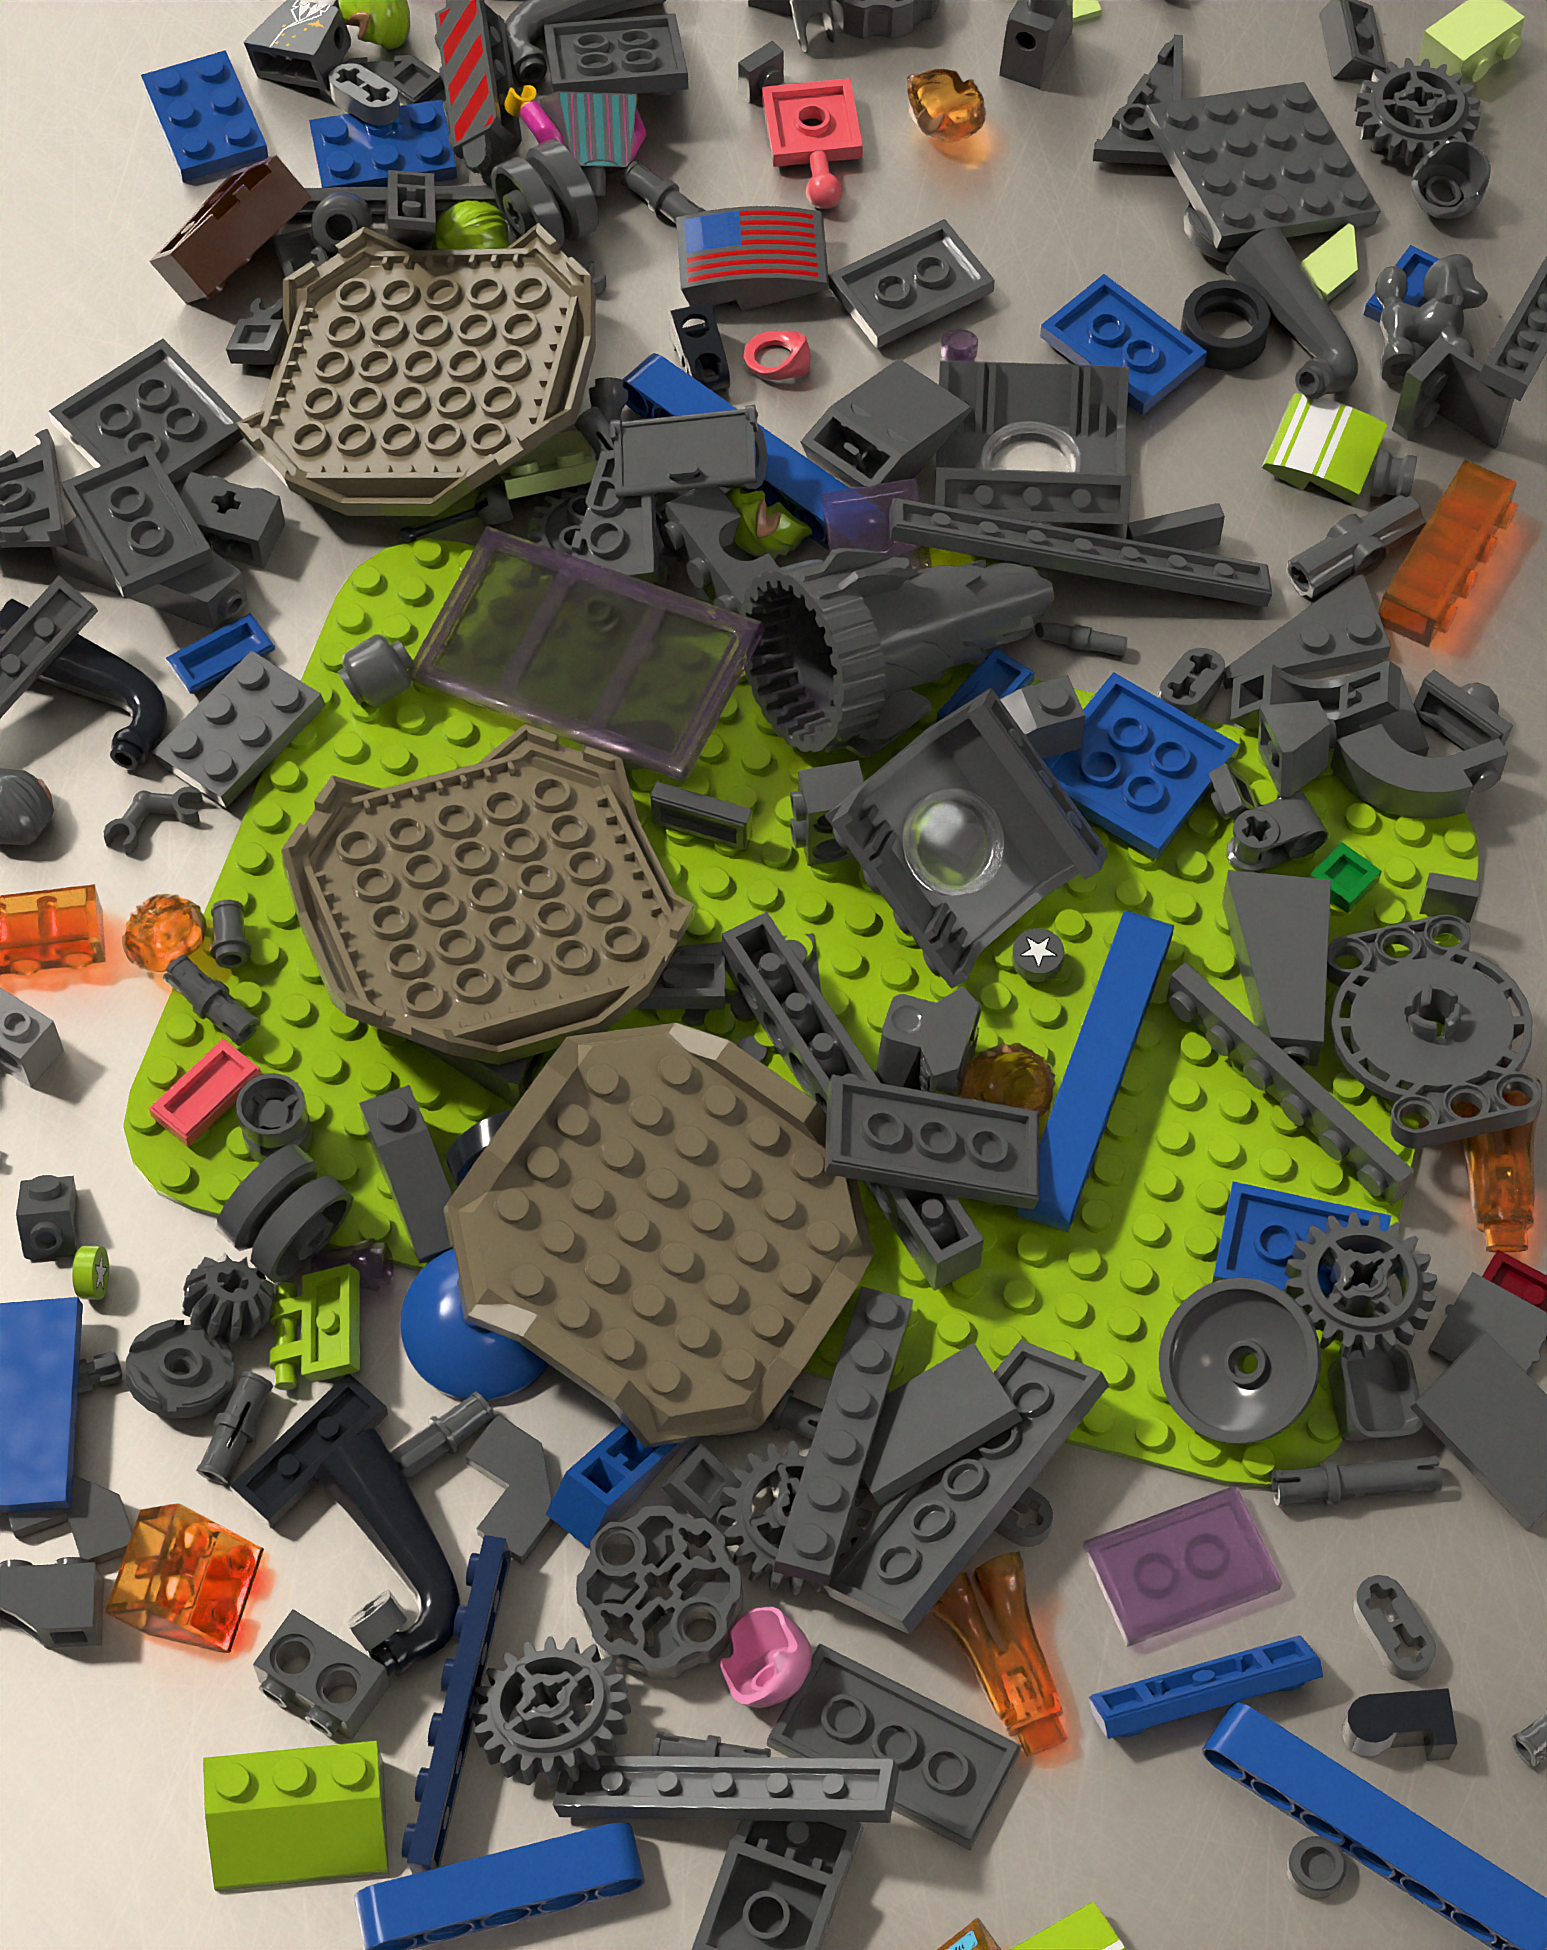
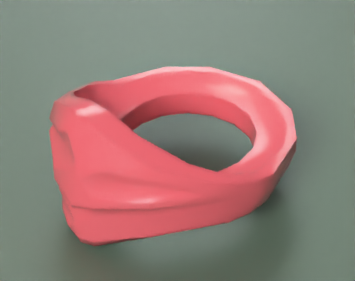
M767 331L756 335L745 345L743 359L749 371L765 380L778 381L803 377L809 374L811 354L806 336L796 331ZM780 345L788 348L791 355L780 366L775 368L762 366L755 360L756 354L766 346Z

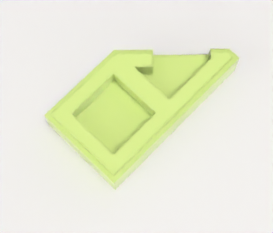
M1350 223L1301 262L1326 303L1330 302L1356 280L1358 264L1355 229Z

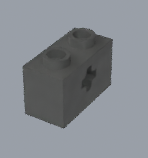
M190 472L179 495L211 550L222 558L264 569L285 526L280 496L274 495L263 488L252 489L230 483L219 476H205Z

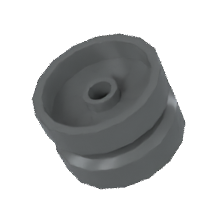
M548 139L530 148L526 155V160L521 157H513L493 168L491 180L496 202L506 217L508 228L516 240L537 223L557 241L560 249L564 243V237L569 241H577L596 231L599 225V214L590 184L575 157L565 145L556 139Z
M296 1144L284 1146L260 1163L230 1196L216 1222V1231L239 1252L252 1248L250 1262L273 1283L289 1278L319 1253L342 1225L353 1202V1196L332 1176L328 1175L317 1178L319 1165Z

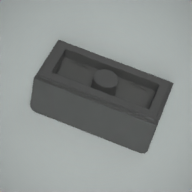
M1331 0L1321 10L1319 17L1332 77L1336 79L1372 77L1374 69L1386 73V64L1373 6L1359 0Z

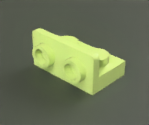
M575 428L555 434L536 449L500 472L498 476L505 495L509 500L592 482L598 461L591 455L590 445L585 437Z

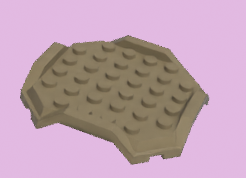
M539 223L506 249L414 250L373 230L362 227L335 246L339 253L316 268V265L310 261L283 279V342L260 412L237 422L236 425L241 435L291 492L347 516H437L479 485L484 484L536 449L540 444L576 423L596 350V288L591 274L572 256L568 258L560 250L557 241Z
M526 724L521 726L477 764L380 789L332 775L315 799V810L305 825L298 824L281 849L282 863L300 927L331 1002L347 1017L447 1054L497 1065L557 1049L565 1038L569 1036L605 1032L649 996L694 918V904L675 894L639 822L622 758L589 746L582 753L559 745L558 735Z
M678 1023L566 1037L443 1208L450 1247L454 1248L459 1273L457 1284L464 1320L519 1342L610 1406L645 1448L685 1442L689 1438L714 1434L723 1436L757 1430L801 1373L855 1291L874 1255L857 1179L825 1174L827 1115L820 1105L730 1040Z

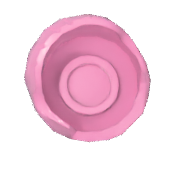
M758 1607L740 1616L728 1632L731 1641L730 1658L720 1659V1667L731 1695L739 1703L756 1708L769 1707L789 1699L800 1689L811 1669L812 1650L807 1637L794 1621L778 1608Z

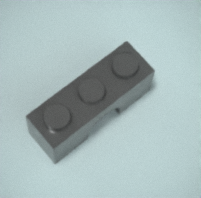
M719 487L695 489L666 503L659 527L660 536L666 548L671 552H675L687 567V573L692 583L697 588H702L712 601L720 621L725 625H729L740 639L741 605L745 601L744 595L747 588L752 586V581L757 576L762 575L763 572L777 569L779 566L769 553L752 561H740L727 555L722 548L733 543L741 516Z

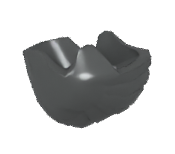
M1463 139L1444 141L1425 155L1415 167L1412 177V191L1416 202L1421 209L1436 218L1455 219L1467 215L1480 204L1484 197L1490 179V162L1487 156L1483 154V151L1470 141L1467 142Z

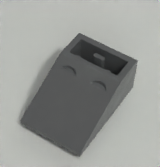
M899 358L831 405L800 443L810 461L885 514L891 506L892 499L898 498L972 411V407Z

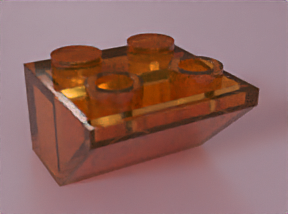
M180 1503L140 1509L105 1613L150 1636L221 1653H230L264 1548Z

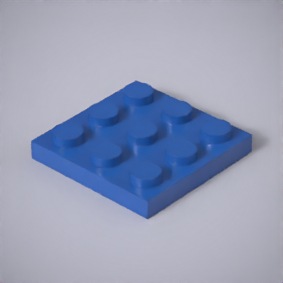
M1113 672L1083 709L1085 722L1082 748L1043 759V761L1082 816L1157 860L1214 786L1209 773L1225 763L1230 765L1238 754L1239 744Z

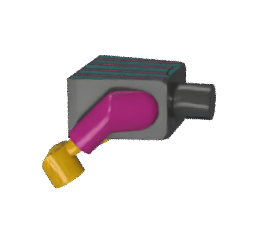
M524 86L521 97L516 94L514 88H510L504 103L506 111L512 116L521 117L539 144L548 139H556L565 145L586 175L595 199L606 198V174L626 169L631 161L634 160L646 137V129L636 108L639 100L638 95L557 91L540 98L539 104L534 101L536 89L533 86Z

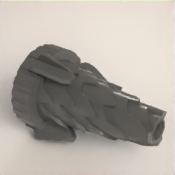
M835 549L830 552L825 561L819 559L806 560L763 572L762 575L757 576L752 581V586L746 590L744 595L745 601L741 605L739 637L744 670L747 680L751 685L752 694L756 703L759 704L763 716L773 726V730L777 735L786 740L787 744L793 748L798 747L802 752L812 751L813 753L822 750L829 753L847 748L861 758L867 757L881 750L907 731L920 718L931 713V702L929 699L911 691L912 687L941 679L945 675L946 669L986 658V649L1028 636L1033 631V627H1035L1033 619L1044 616L1049 604L1054 602L1053 585L1051 581L1040 577L1031 566L1010 561L986 566L985 560H979L957 567L941 565L918 570L917 567L912 566L907 558L893 557L884 553L862 549Z

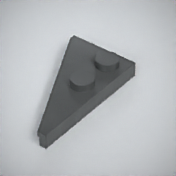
M1174 35L1173 39L1163 46L1158 53L1157 63L1148 75L1144 73L1127 97V104L1119 108L1112 118V126L1102 140L1097 139L1094 143L1093 161L1169 165L1145 123L1143 116L1149 104L1182 100L1183 35Z
M1363 571L1351 575L1228 665L1224 670L1222 681L1225 690L1233 688L1234 678L1272 663L1286 673L1296 676L1388 657L1391 645Z

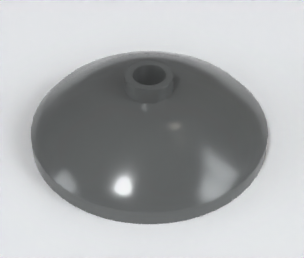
M1250 1278L1219 1280L1191 1294L1182 1302L1170 1318L1159 1350L1161 1383L1174 1411L1188 1426L1198 1433L1217 1441L1233 1444L1260 1442L1272 1438L1289 1428L1310 1404L1315 1394L1321 1371L1319 1339L1314 1325L1305 1310L1283 1290L1266 1282ZM1254 1354L1258 1360V1366L1254 1372L1247 1374L1243 1368L1244 1359L1248 1355Z

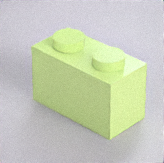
M1467 0L1425 30L1418 62L1421 64L1424 59H1429L1430 67L1435 69L1442 64H1446V74L1449 76L1459 72L1462 73L1460 86L1467 85L1471 81L1477 82L1487 73L1490 67L1502 59L1507 60L1517 52L1522 42L1520 36L1525 16L1504 0Z

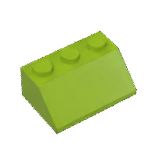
M377 1741L203 1758L204 1810L215 1891L389 1874L384 1768Z

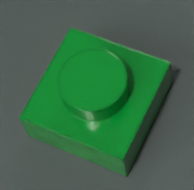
M1341 842L1311 872L1309 878L1331 880L1330 901L1348 914L1379 882L1382 871Z

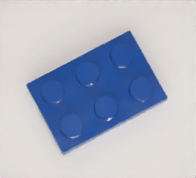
M226 50L141 75L143 88L182 182L269 157L266 142Z
M442 99L400 106V116L394 122L386 125H371L352 113L309 120L321 187H387L388 170L434 174V182L458 179L453 150L448 140L449 131Z
M1105 274L1041 324L1040 337L1076 365L1128 366L1127 404L1142 416L1204 365L1206 361V350Z
M1233 1181L1212 1283L1229 1278H1250L1266 1282L1284 1291L1286 1281L1291 1279L1284 1275L1288 1259H1295L1292 1256V1252L1297 1240L1307 1242L1306 1237L1309 1227L1313 1225L1325 1233L1328 1217L1332 1215L1339 1221L1342 1227H1346L1350 1213L1356 1212L1362 1226H1368L1371 1217L1374 1214H1378L1380 1230L1387 1231L1390 1226L1391 1215ZM1323 1265L1318 1270L1317 1277L1320 1289L1324 1296L1327 1297L1332 1293L1334 1284L1330 1280L1331 1271Z

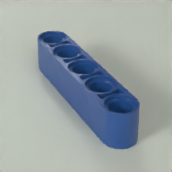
M621 1822L602 1825L377 1883L359 1890L355 1893L354 1900L365 1950H411L619 1896L644 1885L645 1877L632 1826L630 1823Z

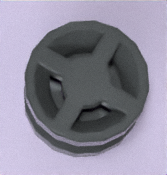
M1380 449L1370 496L1380 498L1385 494L1395 496V498L1399 495L1404 497L1410 496L1417 456L1407 455L1404 458L1393 457L1389 451Z

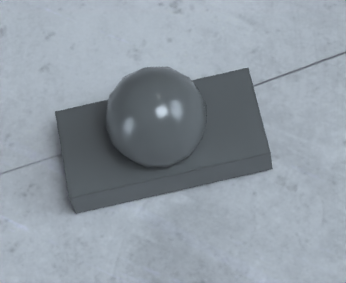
M1433 670L1424 678L1413 704L1418 717L1465 750L1498 738L1504 746L1513 728L1510 722L1498 715V698L1489 686L1476 682L1458 687L1436 670Z

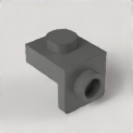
M41 1175L32 1180H22L20 1182L16 1220L24 1258L37 1259L74 1255L77 1252V1240L73 1223L77 1196L74 1175L63 1177Z

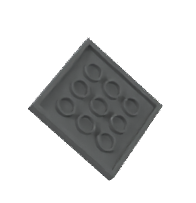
M1305 82L1147 105L1143 119L1216 249L1244 245L1251 237L1270 227H1279L1284 237L1288 238L1342 229L1348 223L1354 227L1376 223L1381 212L1379 206Z

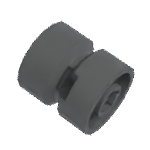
M277 1073L259 1075L248 1081L239 1092L236 1100V1110L245 1146L251 1157L257 1162L262 1163L274 1152L292 1144H296L307 1153L313 1140L312 1126L307 1112L305 1096L298 1083L288 1076Z

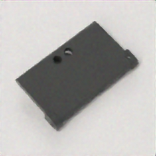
M747 405L745 409L622 422L621 419L611 420L610 432L614 445L616 498L757 483L755 432H758V412L756 406ZM700 474L698 478H694V475Z

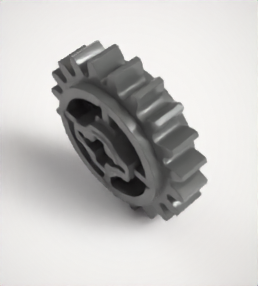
M1406 58L1404 67L1398 68L1396 64L1390 61L1387 64L1386 73L1374 69L1371 81L1363 80L1361 91L1357 94L1354 109L1357 112L1355 126L1362 127V140L1374 138L1372 146L1374 152L1386 148L1389 150L1388 160L1392 161L1400 155L1405 157V164L1410 166L1414 158H1421L1422 160L1425 155L1444 141L1463 139L1467 142H1473L1481 113L1478 112L1480 98L1472 97L1473 84L1460 86L1462 73L1459 72L1452 76L1447 75L1446 64H1442L1435 69L1430 67L1429 59H1424L1421 66H1414L1412 60Z
M1351 1212L1346 1227H1342L1339 1221L1332 1215L1328 1217L1325 1233L1312 1225L1307 1233V1242L1296 1241L1292 1256L1295 1259H1288L1284 1275L1291 1278L1286 1281L1284 1292L1292 1298H1296L1295 1300L1311 1319L1315 1330L1323 1332L1320 1340L1321 1349L1327 1348L1332 1341L1337 1340L1341 1343V1357L1346 1358L1352 1346L1358 1345L1364 1359L1370 1360L1375 1344H1378L1387 1356H1391L1396 1346V1338L1401 1343L1409 1346L1412 1344L1415 1336L1414 1329L1424 1331L1429 1319V1315L1426 1312L1433 1310L1437 1296L1430 1292L1434 1290L1437 1275L1425 1272L1431 1260L1430 1254L1413 1255L1418 1242L1416 1236L1407 1238L1404 1241L1397 1239L1400 1231V1224L1398 1222L1392 1224L1387 1231L1380 1230L1378 1214H1374L1371 1217L1368 1226H1362L1356 1212ZM1323 1265L1331 1271L1330 1280L1334 1284L1332 1293L1327 1297L1322 1293L1317 1277V1272ZM1393 1274L1396 1275L1402 1289L1403 1300L1398 1306L1390 1300L1391 1291L1387 1286V1280Z
M790 1441L785 1456H781L772 1443L768 1444L764 1453V1462L755 1454L749 1453L744 1463L746 1471L739 1468L732 1470L728 1480L732 1487H724L719 1499L727 1507L720 1509L717 1516L718 1524L730 1527L723 1533L726 1545L739 1546L733 1557L735 1566L751 1561L753 1566L748 1578L750 1581L753 1582L762 1573L766 1572L770 1575V1591L774 1592L779 1587L782 1579L789 1580L793 1595L799 1594L804 1580L774 1572L778 1548L770 1543L780 1545L788 1520L785 1513L786 1511H791L808 1454L805 1457L799 1454L796 1441ZM770 1486L773 1492L770 1502L771 1507L765 1509L763 1515L753 1518L752 1500L760 1491ZM858 1489L835 1566L865 1531L861 1527L867 1526L872 1517V1511L857 1508L864 1502L868 1494L866 1489ZM810 1582V1585L816 1592L822 1590L823 1585Z
M553 1636L547 1637L544 1650L536 1651L534 1646L527 1641L524 1643V1657L517 1659L508 1652L504 1653L503 1658L507 1669L500 1671L495 1668H488L486 1673L491 1687L480 1686L475 1689L479 1705L471 1708V1714L476 1726L474 1732L479 1747L484 1748L490 1765L500 1762L505 1777L513 1776L521 1768L526 1785H531L540 1772H545L549 1786H555L559 1771L564 1770L567 1771L568 1776L575 1782L579 1780L578 1765L586 1763L592 1769L598 1770L600 1764L596 1752L602 1750L606 1753L615 1754L617 1747L613 1735L627 1734L628 1728L624 1716L631 1713V1707L626 1694L628 1690L624 1676L617 1673L612 1657L601 1660L598 1647L595 1644H592L580 1654L577 1640L574 1637L568 1640L562 1650L557 1649ZM594 1699L593 1705H592V1708H591L589 1714H588L587 1717L584 1719V1721L580 1724L581 1719L587 1714V1713H586V1709H585V1705L591 1703L592 1700ZM515 1707L518 1716L509 1722L510 1715Z

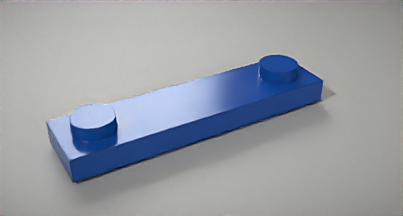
M1298 1635L1095 1693L1089 1696L1091 1713L1107 1739L1113 1737L1126 1738L1136 1736L1142 1733L1145 1728L1276 1690H1296L1308 1681L1322 1678L1323 1672L1320 1658L1304 1638Z

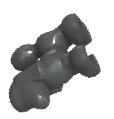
M1453 254L1439 259L1430 266L1423 280V295L1427 302L1421 307H1414L1403 303L1408 292V280L1402 268L1390 266L1380 273L1375 283V293L1380 305L1383 307L1380 317V328L1385 343L1380 359V375L1384 381L1388 383L1404 382L1406 372L1411 367L1412 362H1415V348L1412 342H1416L1428 349L1440 337L1454 347L1463 349L1470 357L1474 358L1472 344L1459 337L1464 327L1463 310L1483 305L1487 301L1488 292L1475 279L1473 264L1468 257L1462 254Z

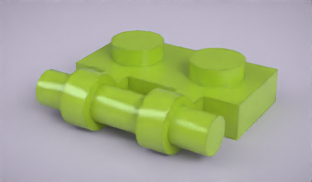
M350 1264L302 1275V1295L297 1296V1286L295 1284L286 1282L277 1284L275 1302L272 1303L273 1311L270 1317V1323L275 1326V1347L270 1349V1368L275 1371V1388L279 1390H292L296 1388L297 1370L300 1368L301 1375L311 1382L359 1372L360 1272ZM302 1323V1340L297 1341V1326Z

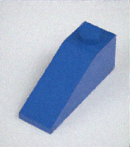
M622 1422L565 1472L546 1515L589 1548L590 1542L606 1524L617 1522L689 1439L685 1442L645 1448Z

